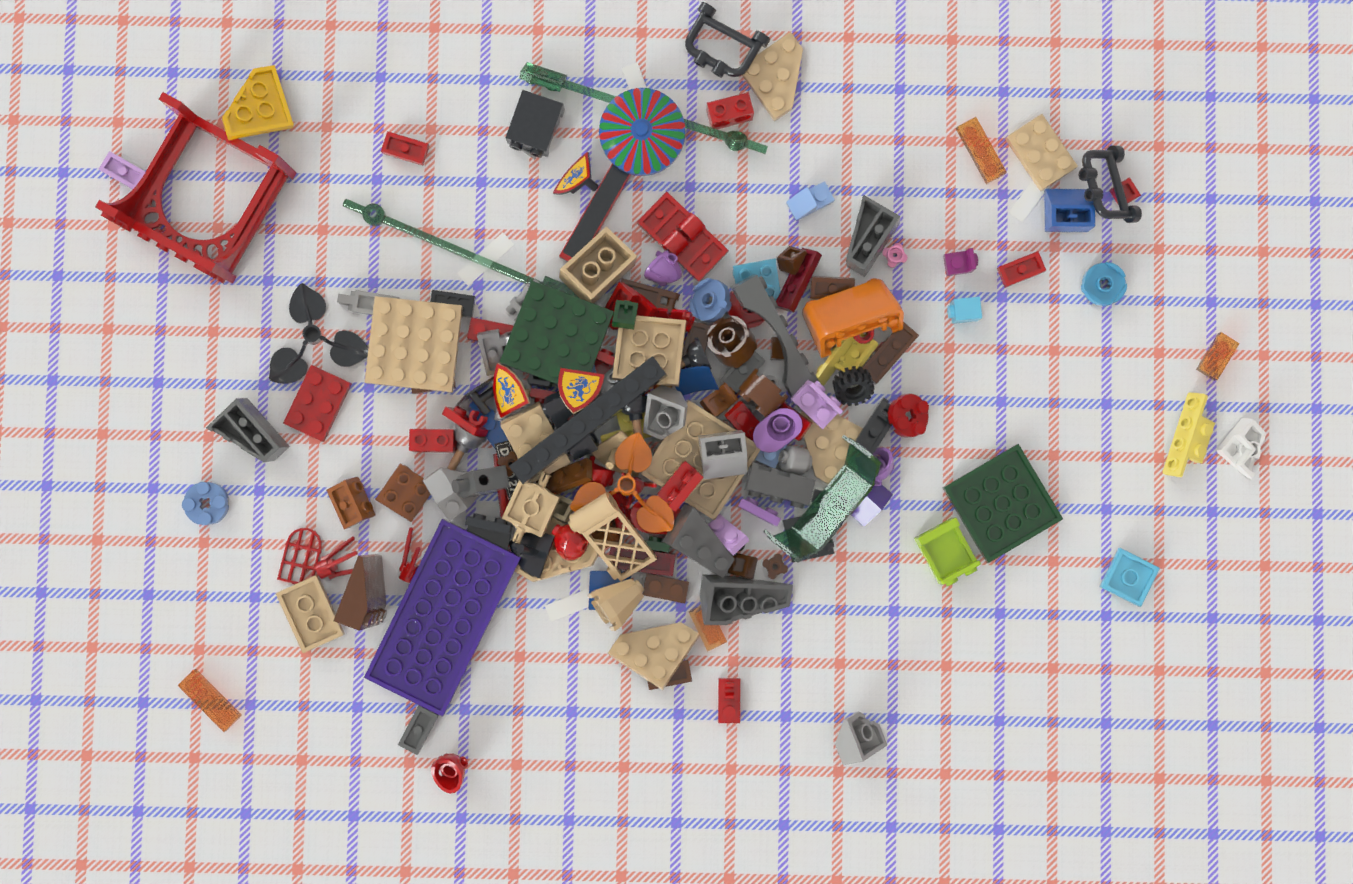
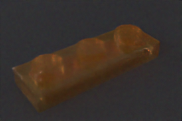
M977 117L957 126L956 131L986 185L1004 176L1007 171Z
M197 669L192 670L177 685L223 732H226L242 716Z

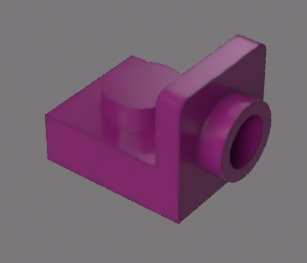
M973 248L943 255L946 277L972 273L976 266H978V256L974 253Z

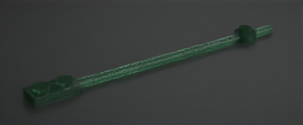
M526 62L520 71L519 79L532 85L537 84L546 87L550 91L560 92L564 88L610 103L616 97L568 81L565 74ZM684 119L686 129L723 140L728 148L733 151L747 148L763 154L767 152V145L748 140L747 136L742 132L729 131L727 133Z
M345 199L343 202V207L362 214L363 219L370 226L375 227L382 223L524 284H530L535 279L386 216L384 209L378 204L372 203L365 207L349 199ZM372 211L377 212L375 217H370ZM548 276L544 277L543 282L539 281L540 284L579 298L566 284Z

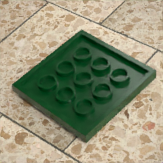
M531 281L500 363L557 385L561 368L592 372L614 311Z
M1019 444L1014 445L942 487L986 563H990L1063 520V517Z

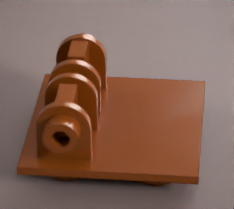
M400 463L375 500L412 522L431 494L423 482L424 478Z

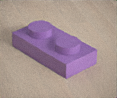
M747 497L746 500L743 498L740 500L737 507L775 527L778 526L781 518L777 517V511L769 507L765 510L758 507L759 502L750 497Z

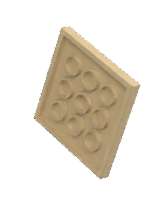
M375 296L365 383L453 393L463 306Z
M688 400L686 402L688 407L685 426L662 439L652 455V462L649 468L641 472V474L663 487L682 462L686 461L703 475L698 435L736 430ZM745 436L748 470L760 449L756 447L752 440ZM745 474L702 479L684 502L715 520Z

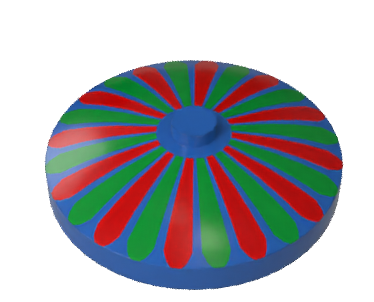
M650 88L630 89L616 96L605 108L599 125L600 143L607 158L621 171L636 176L653 175L668 168L680 155L685 141L684 119L676 103L664 93Z

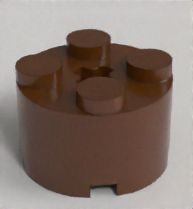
M736 316L726 319L724 317L720 318L708 330L707 345L719 362L726 366L739 368L752 357L757 349L755 336L741 318Z
M755 368L740 385L739 389L741 392L739 395L748 403L753 400L758 405L755 409L766 417L768 414L770 415L778 410L789 396L785 394L782 397L779 394L782 390L764 374L759 377L757 375L759 370Z

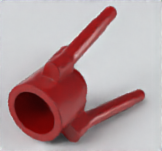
M633 477L636 483L635 491L638 494L642 492L644 487H657L655 483L643 482L641 478ZM633 494L628 496L626 509L630 508L634 497Z
M412 527L408 531L403 559L399 568L401 573L398 577L407 583L411 582L418 568V565L415 563L420 552V547H417L411 562H407L413 533Z
M352 536L329 554L321 557V561L315 563V570L321 579L328 577L331 580L335 577L352 573L353 569L335 571L338 570L337 564L357 555L358 551H353L336 560L332 557L353 542L355 537Z

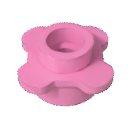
M895 243L894 246L884 248L882 251L883 256L888 260L887 265L891 268H894L900 262L905 263L908 257L900 243Z

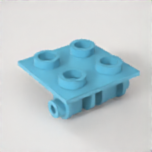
M776 258L733 266L732 271L735 284L753 274L758 275V277L762 276L768 287L765 289L768 296L772 295L775 301L780 294Z

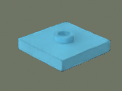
M1118 548L1100 587L1141 607L1160 568L1122 548Z

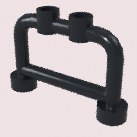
M701 2L697 9L700 14L685 40L687 52L695 58L693 62L702 68L706 64L713 67L711 72L720 78L724 74L731 77H740L747 72L761 47L766 48L771 39L766 34L757 30L752 38L745 36L713 19L716 9L706 2ZM704 24L751 48L740 67L731 68L723 61L717 60L708 53L694 47L693 42Z
M1110 146L1107 150L1087 151L1082 158L1083 168L1080 169L1078 174L1079 179L1087 181L1089 187L1084 192L1085 200L1093 202L1096 212L1102 218L1123 219L1126 223H1137L1140 221L1142 211L1139 206H1128L1116 164L1124 159L1125 151L1123 147ZM1091 159H1106L1120 210H1107L1103 206V190L1098 188L1096 182L1098 172L1095 168H1092Z

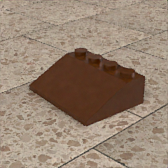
M379 554L358 555L333 620L360 631L379 625L380 622L383 623L387 614V610H385L387 603L382 555Z

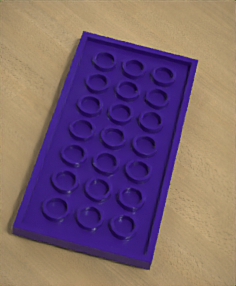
M441 519L364 678L443 717L521 557L445 519Z

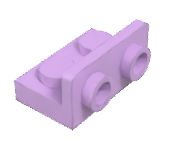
M807 380L790 400L821 429H824L837 414L841 415L843 413V410L839 408L841 403L833 396L829 398L824 393L826 389L818 381L813 383Z

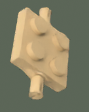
M542 472L538 483L528 482L527 484H522L520 480L518 481L502 519L512 523L517 528L512 541L520 544L525 532L533 533L539 537L544 536L561 498L546 488L551 475Z

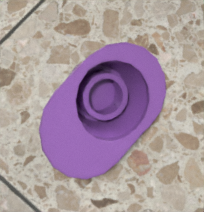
M781 408L772 412L755 427L753 441L756 447L768 453L780 450L801 432L802 419L798 413L788 408Z

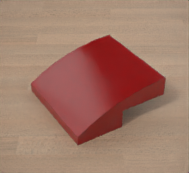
M623 282L618 283L604 307L614 311L616 300H629L638 303L637 316L653 317L658 309L643 295ZM612 318L609 327L612 330H618V327H612Z

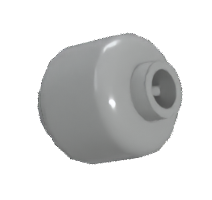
M795 445L787 446L780 452L778 457L781 469L786 473L803 475L812 466V456L809 451Z

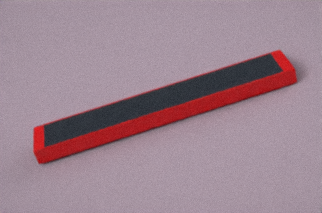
M611 164L560 253L559 258L568 262L598 234L631 174L621 171Z

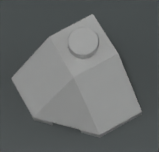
M661 385L648 392L644 433L662 440L685 426L688 406L680 391Z
M441 467L423 479V482L447 519L451 521L467 510L479 496L462 498L460 493H454L452 481L468 472L454 471Z
M855 712L843 720L835 746L842 764L848 765L865 761L886 747L887 742L880 724L875 721L870 722L861 712Z

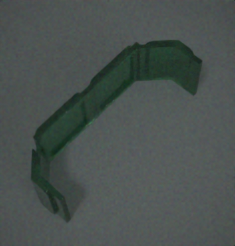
M845 435L842 438L849 444L844 466L795 525L776 535H772L766 529L763 531L768 535V539L797 563L809 558L812 554H818L875 485V478L878 476L881 465L880 460Z

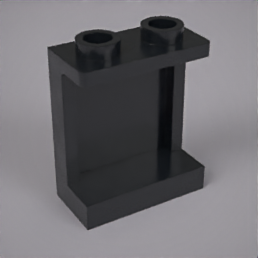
M522 90L505 137L509 147L517 151L522 149L530 151L531 155L542 158V156L548 157L549 147L557 124L565 111L564 104Z

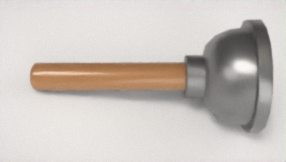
M455 424V440L458 442L456 445L457 450L447 468L455 471L464 453H467L469 449L478 448L482 443L486 442V436H474Z

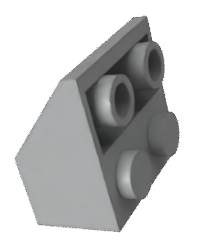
M737 430L698 435L703 479L747 474L745 432Z

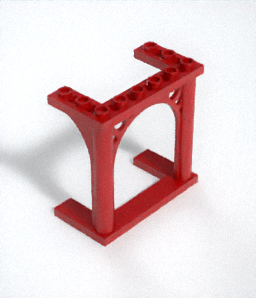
M162 92L159 100L178 116L134 189L124 198L113 203H105L99 200L95 208L102 211L100 216L131 232L133 228L138 231L137 236L149 242L151 239L156 241V247L168 253L171 249L176 252L174 257L187 263L188 259L194 262L193 267L223 284L226 280L233 284L237 277L232 274L287 178L293 180L297 172L279 155L261 145L255 148L239 138L228 140L226 131L197 116L184 103ZM196 128L270 167L238 223L227 233L207 240L192 239L177 232L168 222L162 207L164 184ZM153 200L156 202L155 207H148L149 205L152 206ZM158 213L159 219L152 224L145 222V217L148 214ZM160 225H164L166 227L164 232L161 229L155 228H158ZM179 237H182L181 242H177ZM222 241H228V243L224 245L226 247L225 251L223 246L221 245ZM210 245H215L218 249V256L215 259H211L208 256L207 250ZM195 246H202V256L199 250H195Z

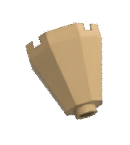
M631 578L596 589L589 593L588 597L589 599L594 598L591 604L605 624L610 622L612 624L609 627L610 630L616 631L623 626L643 599L642 592L644 588L638 580L633 581Z

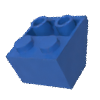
M1086 189L1044 190L1045 232H1089L1095 227V208L1092 201H1086L1084 198Z

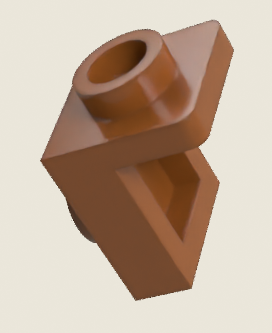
M724 383L719 387V390H715L699 403L705 411L717 417L730 408L738 398L734 390L727 383Z

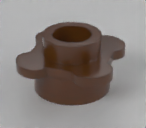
M511 451L507 456L498 458V465L506 466L508 477L514 473L508 463L511 462L513 464L517 461V455L514 451Z
M775 554L773 558L765 559L762 563L763 567L767 569L770 579H775L777 575L785 574L788 571V567L784 565L782 555Z

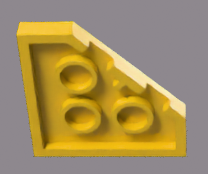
M275 65L254 68L233 99L229 109L224 113L222 121L228 140L293 128L294 124Z

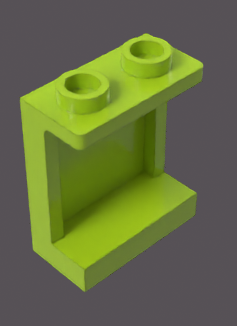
M956 517L950 518L914 538L937 582L941 585L946 584V586L956 583L958 581L957 577L964 573L968 576L978 570L976 567L981 565L959 529L960 523Z

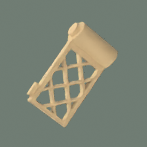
M605 492L570 514V520L568 521L570 528L574 532L583 534L608 565L607 572L614 580L618 578L621 582L657 560L655 553L622 513L609 492ZM619 517L623 523L622 529L609 527L610 521ZM596 530L605 531L604 539H594L591 533ZM608 532L620 534L619 542L606 541ZM623 535L633 536L635 544L622 543ZM605 546L617 547L616 556L607 555L604 552ZM620 549L633 550L632 558L619 557ZM636 550L646 552L649 557L644 560L635 559ZM618 562L630 563V568L621 573L617 568Z

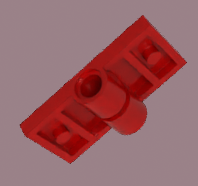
M667 191L637 221V224L665 251L668 250L670 253L675 254L678 258L677 262L698 282L729 252L706 229L703 222L691 212L689 213Z

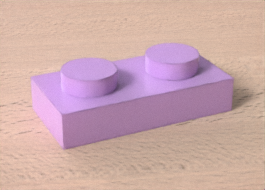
M110 151L99 167L100 171L131 189H134L145 174V171Z
M720 514L708 524L732 555L749 542L748 537Z

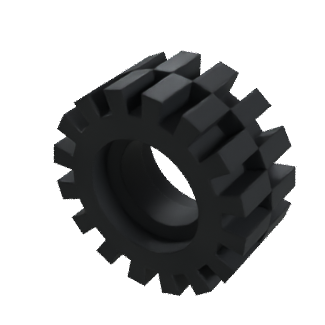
M852 366L851 370L847 367L844 368L845 372L839 371V376H834L832 384L835 396L839 402L841 401L842 405L847 403L848 406H852V403L857 406L860 401L863 404L866 402L865 399L869 400L871 395L874 394L875 388L872 377L866 368L863 370V367L859 366L856 369V366Z

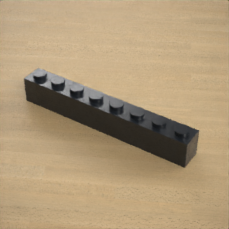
M652 356L509 467L522 484H527L668 375Z

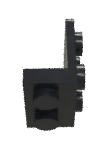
M473 513V517L467 516L465 525H468L467 531L508 550L513 525H508V521L500 518L489 521L486 520V515Z

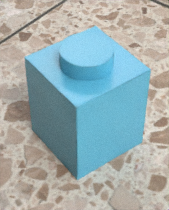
M980 297L952 300L947 307L948 318L952 319V324L977 322L982 319Z

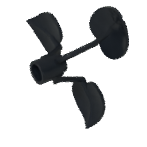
M301 283L292 294L289 312L296 323L301 324L308 321V325L303 329L302 333L305 340L298 355L291 348H281L273 354L270 361L269 380L280 384H288L300 380L308 369L306 361L301 359L308 344L316 345L324 341L333 346L330 350L331 359L342 367H350L368 357V347L357 334L351 331L343 330L337 332L334 342L322 336L320 329L313 325L312 320H319L323 317L326 311L325 300L318 292Z

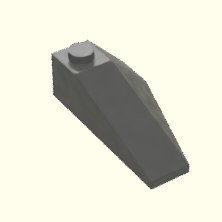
M702 574L700 602L704 625L732 624V621L743 618L746 620L759 613H769L789 607L793 585L726 575L722 578L718 575Z

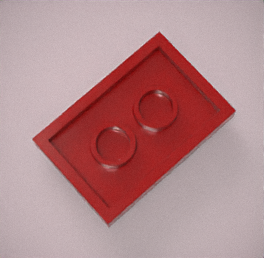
M311 365L283 424L324 442L352 383Z

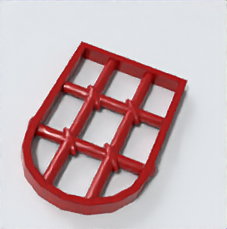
M300 528L289 535L285 544L277 580L290 582L295 585L303 581L307 569L313 570L311 577L315 576V564L314 567L307 566L312 551L317 552L315 563L319 562L320 554L322 553V541L316 531L310 528ZM304 530L312 532L309 545L307 544V546L300 545ZM299 532L297 542L291 543L292 536ZM314 536L317 537L319 542L318 549L312 548ZM289 546L296 547L293 560L286 561ZM300 548L307 550L305 561L302 564L295 563ZM284 564L291 565L288 579L281 578ZM296 567L303 568L299 582L291 580L293 570Z

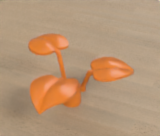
M637 432L627 437L616 450V466L621 470H628V472L618 480V487L614 488L610 494L613 496L620 492L625 496L631 494L635 496L643 506L637 512V522L643 530L651 533L672 531L674 515L668 504L656 495L649 497L645 503L637 491H635L636 483L634 478L631 477L632 471L641 473L649 468L652 462L651 450L642 435ZM596 482L584 484L577 491L574 500L570 504L571 510L575 512L606 492L605 488Z

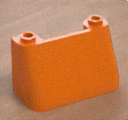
M877 278L870 279L866 283L830 296L808 301L802 310L803 318L821 358L831 355L830 349L835 344L837 347H840L842 340L881 327L882 331H885L887 327H890L893 333L903 329L904 312L899 302L884 281Z

